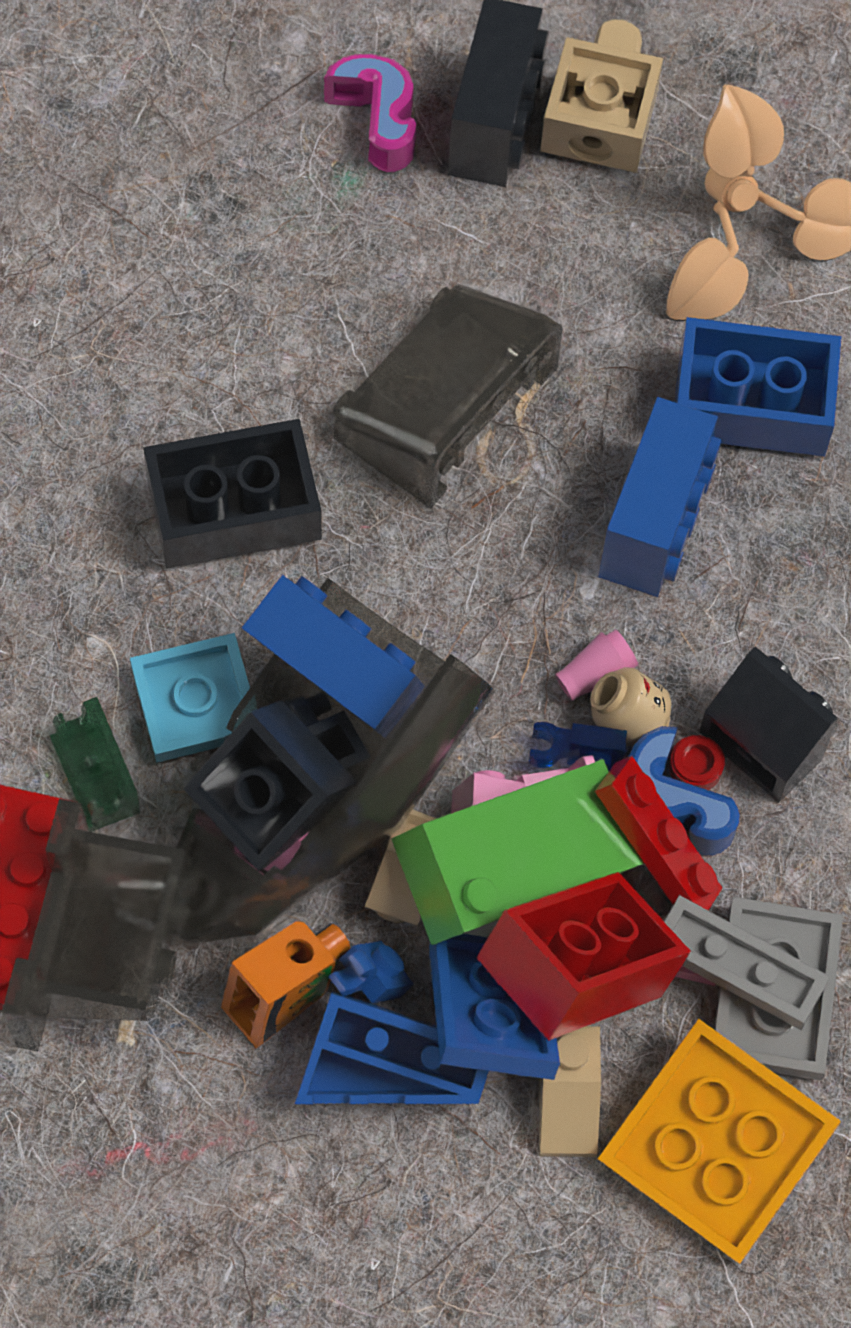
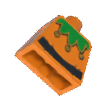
M296 921L231 963L221 1008L256 1049L327 992L331 981L329 976L334 971L336 960L350 949V943L346 935L333 923L328 924L314 934L304 922Z

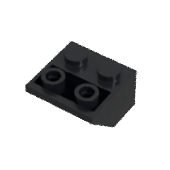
M755 646L746 655L705 710L699 733L714 740L728 759L779 803L822 761L838 717L833 714L832 707L825 698L814 691L808 692L792 678L788 667L781 660L774 656L767 657Z

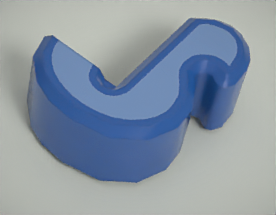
M660 726L644 734L634 744L629 757H634L642 771L654 782L656 791L673 816L683 824L685 830H689L688 838L699 854L713 856L722 853L731 845L739 825L740 814L733 798L663 776L678 727Z

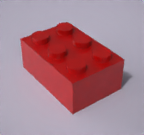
M617 872L504 910L476 958L528 1016L533 1025L550 1041L661 998L691 953V950L626 879Z

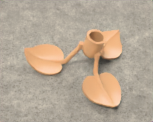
M728 84L723 86L719 104L707 127L703 143L704 159L710 168L705 177V189L711 197L718 201L714 205L713 210L720 217L728 246L726 247L719 239L706 238L698 242L686 253L674 275L667 298L666 314L674 320H686L687 317L698 319L716 318L731 311L742 299L748 283V270L741 260L734 257L738 252L739 246L728 214L729 211H746L752 208L757 201H760L784 215L800 221L793 235V243L803 255L811 259L830 260L842 256L851 250L850 181L842 178H831L817 184L805 198L804 212L798 211L758 189V184L752 177L754 166L767 165L777 158L783 145L784 127L781 118L771 105L755 93Z

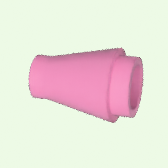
M615 629L607 635L600 632L564 669L557 672L555 677L567 697L573 701L581 695L592 692L595 684L605 674L624 667L635 668L638 666V662L625 639Z

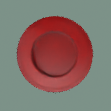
M701 735L685 737L672 750L669 761L670 775L672 779L710 790L719 782L725 766L724 753L721 747L708 737Z

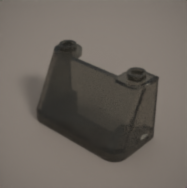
M457 284L451 289L444 287L433 299L426 316L355 392L348 390L339 398L332 411V415L336 417L334 422V439L431 509L447 491V486L440 481L441 476L445 475L453 465L458 468L463 463L465 448L521 386L529 390L534 381L543 385L558 369L563 327L544 313L462 284Z

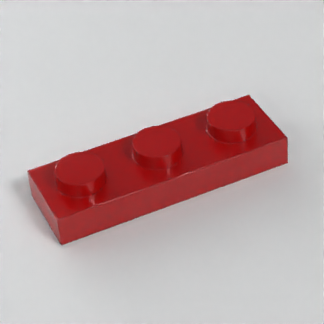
M630 756L616 762L595 790V793L671 903L674 905L680 895L709 911L723 888L717 880L713 868L703 860L688 838L683 824L673 816L656 791L654 782L642 771L634 757Z

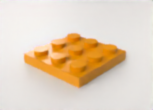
M698 1019L598 1157V1160L738 1264H741L838 1128L841 1121L702 1020Z

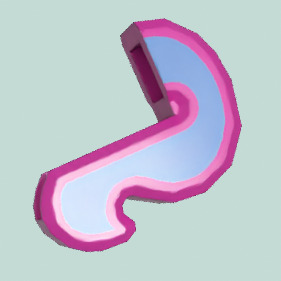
M353 54L345 56L330 65L324 77V102L330 105L358 107L365 104L371 105L368 161L379 170L385 172H396L408 166L414 157L416 145V122L414 118H411L414 85L409 71L394 59L375 54Z

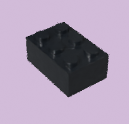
M483 0L451 118L449 176L506 187L510 169H520L525 149V140L523 138L525 130L530 129L536 104V100L533 99L536 89L541 88L546 60L543 59L547 48L549 30L541 29L543 8L504 0Z
M300 418L143 447L146 476L166 569L322 540V511Z

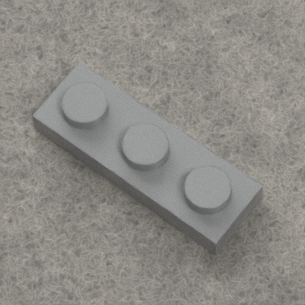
M679 895L664 922L691 950L682 966L802 1030L830 976Z

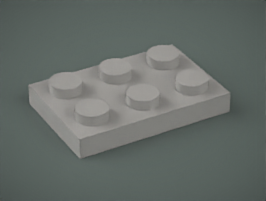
M732 897L728 922L829 975L830 978L802 1030L719 986L714 1030L774 1073L822 1081L826 1070L843 915Z

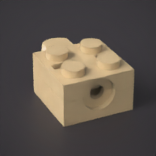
M625 20L606 21L597 31L594 43L566 37L544 116L541 152L637 173L658 93L663 58L641 53V33L635 25Z

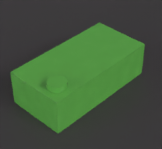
M604 759L423 823L391 838L431 945L497 921L506 909L644 864L595 793V790L608 774Z

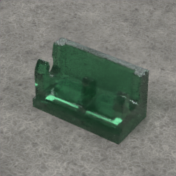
M98 697L84 701L81 707L82 715L76 719L66 721L62 713L57 714L52 721L55 734L50 735V740L74 798L78 802L79 810L89 833L140 814L136 787Z

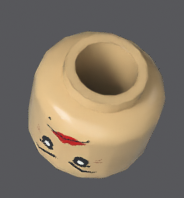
M624 667L614 672H609L598 680L592 690L590 702L593 722L602 731L626 746L633 747L644 734L660 726L668 727L672 706L669 692L661 684L636 668Z

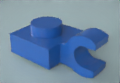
M382 941L354 945L339 959L345 969L333 972L329 976L342 996L362 990L372 1004L399 999L414 985L404 971V963L401 957L391 947L384 945Z

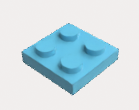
M235 633L130 658L131 669L156 763L219 748L225 741L224 736L232 733L250 712L256 710Z

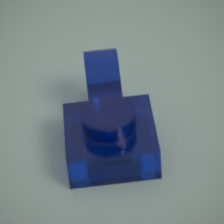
M537 722L533 726L532 738L546 740L552 747L545 751L530 749L528 763L537 768H549L562 758H567V765H572L581 757L593 756L595 762L604 759L609 772L616 762L623 760L627 730L573 723L571 730L557 727L549 722Z

